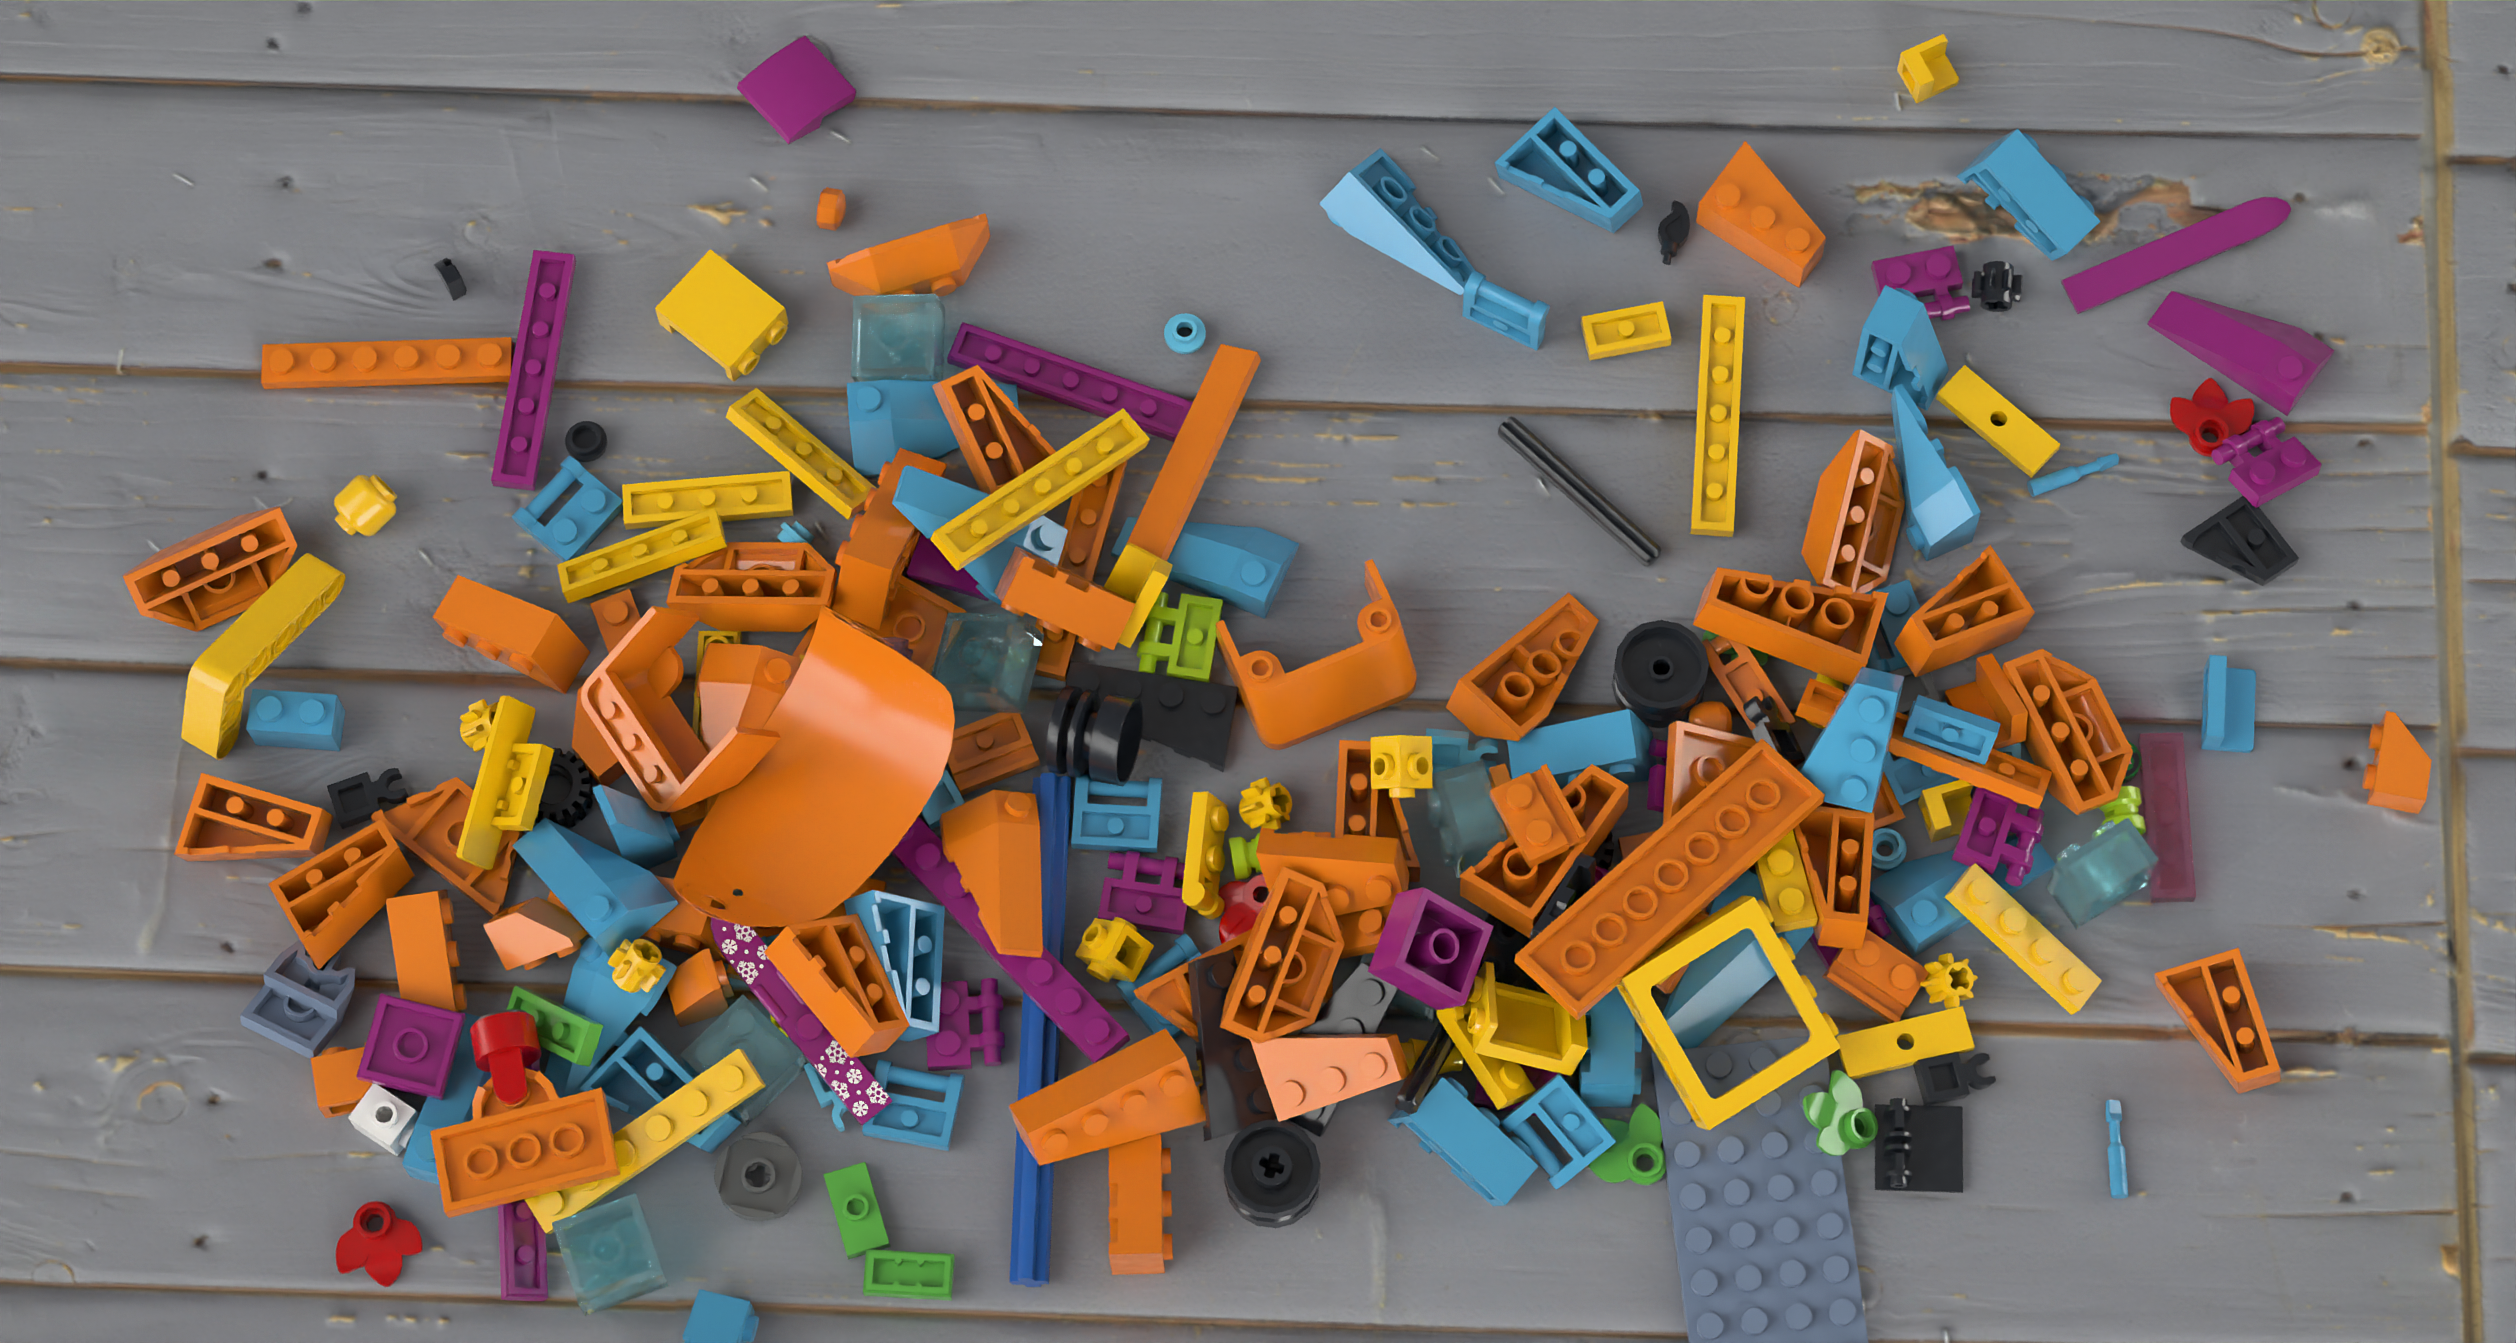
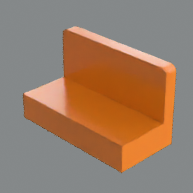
M1992 653L1976 658L1975 681L1946 690V702L1952 707L2000 723L1997 737L1992 746L1995 750L2026 741L2028 718L2026 707Z

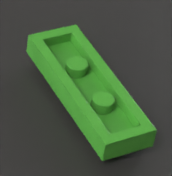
M515 985L507 1010H523L535 1017L541 1047L575 1064L590 1067L594 1052L599 1044L603 1025L529 988Z

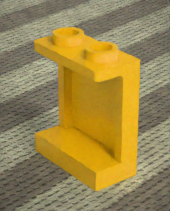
M711 249L655 307L659 324L671 334L675 330L681 333L726 370L727 377L733 382L742 374L748 375L757 366L760 354L770 344L772 346L776 345L784 337L789 323L784 306Z
M1490 962L1483 963L1474 978L1467 1001H1470L1471 1009L1467 1030L1468 1033L1472 1034L1473 1053L1572 1076L1588 1049L1585 1014L1576 1020L1549 994L1495 982L1494 964Z

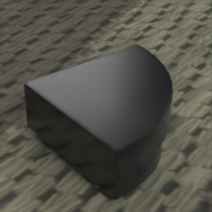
M445 258L435 263L434 267L453 301L466 295L467 290L462 276L456 266L452 264L450 258Z

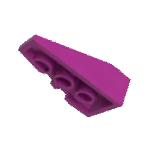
M2174 291L2168 294L2147 324L2286 416L2289 415L2334 352L2333 349L2299 327Z

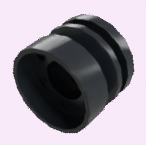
M1066 685L1056 700L1048 728L1046 764L1049 772L1064 775L1068 771L1070 776L1081 778L1089 766L1092 781L1124 786L1134 769L1142 738L1143 706L1141 700L1109 694L1100 706V697L1097 691L1087 689L1083 693L1081 688Z

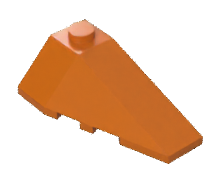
M708 643L696 683L697 698H700L701 705L700 737H703V746L707 752L710 753L734 726L762 730L790 687L799 669L801 659L762 645ZM720 793L704 799L706 816Z
M992 790L941 814L939 821L943 852L949 863L955 862L962 875L960 883L965 893L971 892L980 909L978 917L998 954L1041 958L1043 953L1041 845L1036 795L1033 793Z

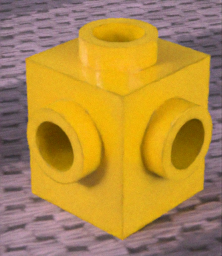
M1394 735L1371 737V789L1389 790V798H1414L1415 789L1433 788L1432 736Z
M1114 917L1113 921L1094 918L1092 924L1084 932L1082 942L1075 956L1088 965L1086 971L1098 980L1109 982L1112 978L1134 983L1154 945L1136 932L1137 928L1133 924L1122 918Z

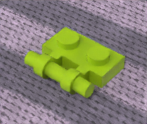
M1160 592L1145 620L1147 625L1144 641L1139 642L1136 655L1140 658L1138 671L1155 674L1156 663L1166 661L1168 662L1167 676L1209 683L1217 643L1215 623L1221 621L1223 600L1181 593L1179 608L1175 609L1167 607L1169 595L1165 592ZM1163 626H1175L1172 645L1160 643Z

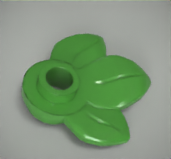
M1840 1070L1832 1071L1828 1093L1814 1092L1803 1098L1806 1118L1813 1126L1820 1130L1816 1139V1146L1830 1156H1840L1845 1154L1850 1148L1861 1149L1868 1146L1876 1137L1878 1132L1877 1119L1871 1110L1863 1107L1860 1088L1844 1072Z
M1641 1103L1633 1112L1629 1124L1615 1119L1599 1118L1616 1138V1143L1589 1164L1592 1172L1603 1181L1609 1183H1619L1629 1179L1640 1185H1651L1658 1182L1666 1172L1664 1151L1660 1147L1662 1144L1660 1119L1650 1107ZM1640 1158H1649L1653 1162V1167L1648 1171L1639 1169L1636 1163Z

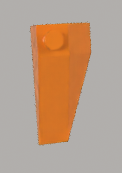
M1568 592L1461 677L1446 708L1476 736L1520 741L1546 720L1599 620Z

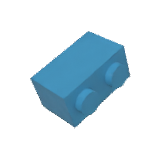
M252 689L246 729L255 745L340 751L346 711L338 696L334 694Z

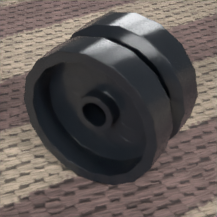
M1658 620L1639 625L1627 633L1617 648L1612 680L1617 704L1622 710L1630 709L1649 727L1665 728L1675 721H1685L1689 718V711L1703 701L1709 667L1705 646L1694 632L1679 623Z
M1268 1119L1250 1124L1235 1135L1226 1150L1223 1171L1229 1202L1242 1218L1256 1226L1279 1228L1294 1224L1309 1213L1319 1195L1321 1166L1316 1145L1302 1129L1289 1122H1278V1120ZM1269 1171H1276L1274 1178H1267L1265 1174Z

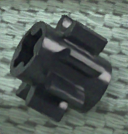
M2003 261L1987 262L1983 265L1982 272H1974L1971 297L1981 298L1980 306L1987 311H2007L2011 309L2012 301L2020 302L2023 289V275H2014V266L2010 263Z

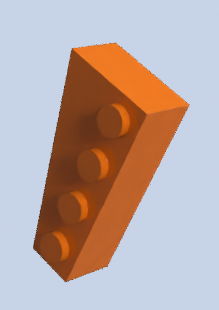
M1593 764L1561 790L1586 834L1585 843L1581 845L1577 843L1569 847L1568 851L1529 868L1514 839L1510 836L1503 843L1500 841L1487 852V856L1474 867L1471 865L1460 875V896L1530 938L1533 926L1541 917L1580 853H1584L1592 857L1628 807L1629 785Z

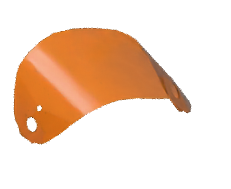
M825 605L821 606L815 632L805 657L787 692L762 728V730L777 731L781 739L738 785L720 792L711 810L695 832L680 862L673 881L674 890L701 913L742 926L785 927L791 924L814 921L829 914L852 896L894 850L918 818L941 780L952 748L955 725L952 696L947 688L921 667L887 645L886 643H890L877 634ZM736 889L742 890L743 895L735 896L733 891ZM707 897L717 900L726 909L711 907L704 903L701 898Z

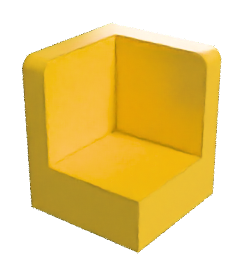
M1944 34L1905 50L1900 54L1897 71L1916 104L1958 85L1959 77L1945 54L1948 40Z
M1960 779L1922 790L1918 806L1931 843L1960 835L1972 801L1970 794L1973 785Z

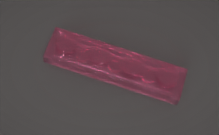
M2183 732L2140 734L2138 737V749L2141 758L2140 775L2146 826L2145 839L2150 903L2194 902L2196 888Z

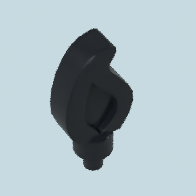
M1678 201L1672 202V213L1660 222L1658 228V239L1662 245L1660 253L1664 256L1662 263L1666 265L1671 264L1672 257H1676L1678 249L1685 244L1689 235V214L1686 207Z

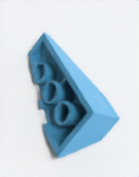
M1381 148L1350 170L1319 203L1326 210L1329 219L1335 225L1342 227L1350 235L1460 296L1464 294L1465 285L1475 269L1455 241L1439 233L1435 225V220L1438 218L1431 207L1422 209L1412 195L1417 189L1416 186Z
M877 380L847 383L854 469L865 479L878 478L885 461L892 463L900 448L931 459L933 458L934 460L941 459L947 456V452L960 448L931 386L938 383L937 381ZM996 384L1019 411L1017 385Z
M1899 384L1893 390L1891 409L1909 526L1906 528V534L1915 551L1921 550L1925 560L1929 561L1971 543L1981 511L1957 467L1947 468L1943 455L1944 447L1939 439L1936 438L1929 441L1927 438L1928 428L1924 416L1903 384Z
M1127 518L1111 551L1112 557L1119 558L1138 518ZM1185 522L1167 562L1173 564L1168 580L1212 598L1222 599L1223 602L1265 619L1299 548V543L1258 527Z
M601 784L593 787L595 798L623 858L649 870L678 857L674 842L681 839L671 817L662 819L659 811L650 808L646 802Z
M544 818L533 827L532 831L527 832L512 845L609 958L617 947H620L624 939L633 943L634 940L642 936L679 904L652 872L547 818Z
M1746 870L1708 904L1706 912L1709 913V916L1742 895L1755 897L1757 901L1761 899L1765 903L1758 876ZM1813 927L1776 933L1778 938L1783 937L1796 955L1812 936L1814 930ZM1748 928L1743 929L1691 961L1670 995L1662 1015L1683 1049L1697 1048L1776 975L1753 932Z
M465 1012L466 1020L444 1098L439 1100L427 1097L415 1124L402 1162L410 1177L438 1185L440 1184L430 1131L473 1120L472 1102L478 1086L482 1087L491 1078V1072H485L477 1068L470 1028L480 1017Z

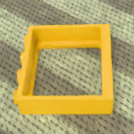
M1740 896L1664 943L1642 964L1624 976L1616 986L1697 1127L1711 1130L1841 1048L1835 1038L1839 1034L1835 1023L1826 1012L1821 1014L1813 1000L1817 997L1814 986L1804 974L1801 976L1798 974L1792 963L1796 957L1791 946L1783 937L1778 938L1770 923L1774 921L1771 911L1761 899L1757 901L1752 896ZM1748 928L1755 935L1806 1024L1810 1037L1804 1044L1721 1096L1711 1098L1652 998L1651 988L1662 979L1741 930Z

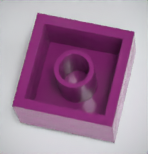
M1425 887L1397 893L1368 972L1436 1010L1465 1005L1494 926Z

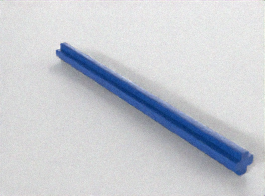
M1042 773L1041 777H1033L1032 793L1036 795L1040 822L1043 946L1063 966L1071 778L1069 776H1057L1055 773ZM1024 991L1018 1100L1057 1082L1059 1071L1060 1029ZM1016 1129L1009 1282L1012 1285L1041 1287V1284H1049L1054 1162L1039 1166L1021 1139L1018 1129Z

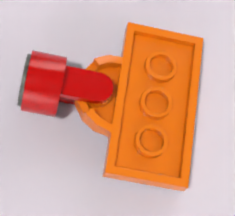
M517 1009L500 1010L477 1019L470 1028L475 1062L478 1069L491 1072V1078L482 1087L478 1086L472 1102L473 1120L430 1131L444 1213L447 1217L451 1218L620 1175L608 1106L603 1089L598 1088L560 1098L554 1085L539 1070L536 1072L525 1068L535 1063L541 1057L535 1017L528 1012Z

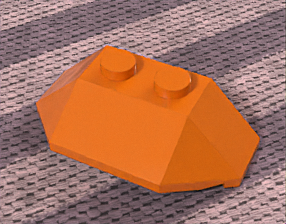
M986 213L971 219L966 218L852 253L842 259L839 258L827 262L832 285L883 310L892 307L903 309L912 306L918 299L931 295L941 297L951 294L957 287L965 284L990 239L988 219Z
M1861 429L1856 430L1820 476L1801 554L1817 585L1834 589L1836 585L1853 588V592L1866 593L1887 580L1905 507V500L1899 473L1893 461L1895 458L1893 446Z
M280 506L234 517L164 548L122 576L140 615L198 632L247 610L287 571L291 558L297 548V543Z
M727 542V547L697 557L689 564L685 562L674 568L666 604L671 609L696 612L700 618L698 621L719 631L802 632L818 619L821 606L825 605L830 608L837 572L809 543Z
M2039 649L2005 662L2002 666L2003 672L2028 711L2027 733L2024 743L2035 765L2052 771L2047 786L2049 793L2076 815H2080L2117 800L2133 750L2096 678L2070 663L2052 657L2053 654Z
M1286 867L1281 869L1257 916L1229 987L1220 1023L1221 1028L1262 1044L1314 1024L1345 945L1323 883Z

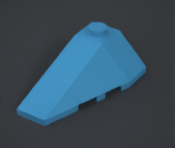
M907 465L903 467L892 504L927 539H931L935 530L989 496V494ZM1042 515L963 568L978 582L976 588L986 598L1001 605L1002 602L994 591L1015 547L1017 546L1058 565L1068 529Z
M2016 834L2006 837L2005 843L2016 847L2019 838ZM2039 842L2035 844L2032 852L2034 862L2031 871L2024 876L2022 885H2009L2005 881L2008 869L2006 865L1999 862L1994 873L1988 875L2011 896L2054 868L2056 864ZM1954 850L1904 862L1870 883L1869 896L1875 905L1880 904L1887 915L1885 919L1914 958L1970 922L1945 898L1946 894L1969 867L1951 860Z
M589 937L583 943L580 956L572 969L563 1006L602 1024L603 1028L590 1067L575 1064L553 1052L550 1053L544 1076L554 1085L560 1098L583 1092L579 1088L601 1067L600 1059L614 1045L620 1047L629 1036L624 1030L639 1012L647 1016L656 1005L677 969L674 964L661 958L658 964L664 966L666 971L657 984H654L648 993L642 988L636 993H631L621 989L614 982L612 972L615 967L608 964L610 958L594 939Z

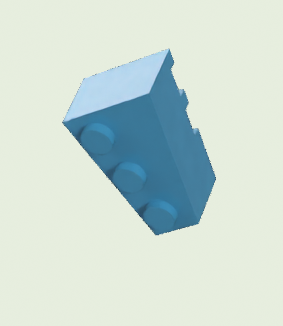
M1556 107L1552 108L1494 162L1499 178L1613 234L1644 206L1640 190Z
M2018 128L1989 144L1956 176L1965 185L1972 180L1989 195L1985 202L1995 210L2001 205L2017 220L2014 228L2052 261L2066 255L2100 222L2094 214L2092 204L2085 197L2077 195L2066 183L2067 178L2065 174L2054 164H2049L2039 153V146L2036 141L2028 134L2021 133Z
M1885 285L1863 325L1852 375L1893 394L1895 386L1903 384L1916 406L1928 411L1949 371L1948 365L1924 303L1918 301L1917 297L1908 290L1902 288L1893 289Z
M1862 667L1832 717L1798 769L1802 775L1825 794L1823 802L1872 813L1880 790L1904 676Z
M1630 709L1536 728L1520 741L1507 740L1512 779L1527 772L1531 774L1539 770L1540 766L1547 764L1562 790L1593 764L1625 784L1649 781V768L1657 765L1656 756L1650 755L1648 750L1649 744L1653 739V732Z
M871 890L845 900L844 904L847 915L858 914L910 1025L897 1040L911 1042L939 1033L945 906Z
M1615 987L1585 1013L1588 1049L1579 1062L1578 1094L1589 1107L1631 1108L1633 1094H1641V1068H1635V1052H1641L1642 1030L1639 1026H1635L1634 1016L1619 990Z
M640 1026L579 1090L586 1092L602 1088L607 1104L638 1118L692 1081L696 1076L651 1032ZM729 1111L685 1142L712 1154L742 1122Z
M1443 1077L1434 1080L1416 1113L1408 1115L1404 1110L1398 1111L1396 1109L1387 1119L1397 1129L1402 1123L1409 1127L1422 1139L1419 1146L1428 1154L1435 1151L1452 1167L1451 1172L1492 1206L1506 1205L1539 1166L1530 1158L1533 1154L1531 1149L1514 1136L1509 1139L1498 1128L1501 1123L1497 1117L1484 1107L1477 1109L1466 1099L1469 1095L1468 1091L1459 1082L1450 1077L1447 1080Z
M699 1289L683 1333V1340H685L684 1343L753 1342L758 1328L759 1317L754 1316L755 1311L750 1301Z

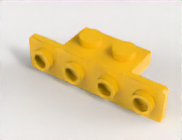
M502 695L499 698L456 853L457 858L483 870H491L493 868L503 830L532 831L554 749L544 744H527L536 710L534 707L509 695Z

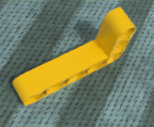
M310 553L304 554L198 657L188 676L181 732L183 740L218 761L227 756L238 738L244 690L333 603L345 583L346 576L343 572Z

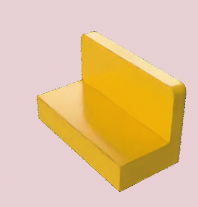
M1132 543L1125 545L1103 586L1131 599L1135 603V607L1118 640V643L1128 648H1131L1163 589L1173 564Z

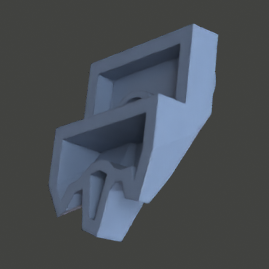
M298 940L283 951L263 974L265 985L240 1014L241 1025L309 1059L317 1057L341 1027L355 987V969L347 967L337 971L341 963V952L338 950L318 970L311 957L307 956V950L303 943Z

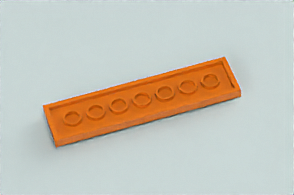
M1764 739L1759 740L1515 954V963L1576 1020L1580 1019L1615 988L1624 976L1642 964L1819 807L1824 801L1825 794Z

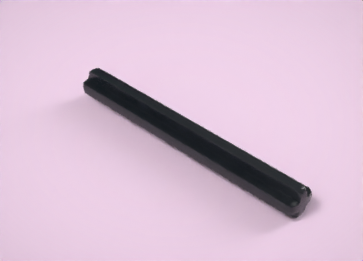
M1510 416L1500 425L1498 435L1640 563L1648 567L1658 559L1661 554V547L1520 421Z

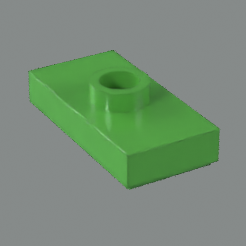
M866 1162L823 1174L848 1260L866 1255V1249L882 1250L891 1247Z
M866 1249L863 1295L952 1301L955 1255Z

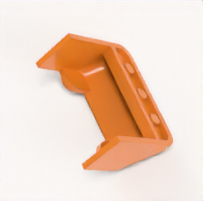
M1373 559L1365 561L1364 583L1372 603L1366 605L1360 611L1357 619L1358 632L1363 642L1298 669L1285 673L1279 659L1274 654L1264 650L1253 651L1240 657L1224 620L1215 623L1217 647L1235 686L1238 687V693L1260 741L1266 747L1274 750L1286 749L1405 700L1414 692L1417 673L1400 617Z
M651 606L586 679L581 690V702L585 711L649 807L655 811L672 813L738 785L781 737L777 731L734 726L710 753L707 752L670 697L672 692L681 683L684 673L682 659L674 647L700 618L696 612Z

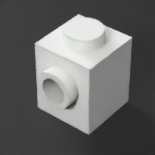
M372 1084L348 1119L356 1130L395 1156H398L403 1148H408L419 1114L415 1109L379 1085Z

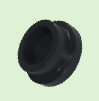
M578 422L569 429L565 437V446L569 455L580 462L597 460L604 454L607 448L608 440L606 433L595 422Z

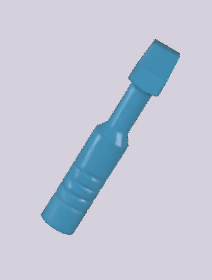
M2115 453L2099 457L2096 461L2079 467L2069 466L2027 481L2029 493L2034 497L2077 482L2082 476L2096 471L2102 472L2118 465L2119 456Z
M2107 1100L2105 1114L2110 1131L2108 1162L2111 1198L2121 1199L2129 1196L2125 1147L2121 1143L2120 1132L2122 1111L2119 1100Z

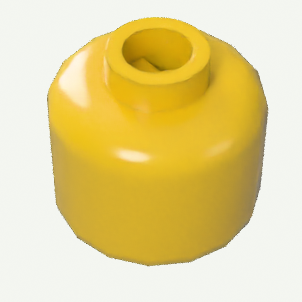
M372 474L370 477L357 475L334 498L335 508L339 512L335 520L351 536L357 531L365 536H373L396 514L394 500L397 498V495L377 475Z

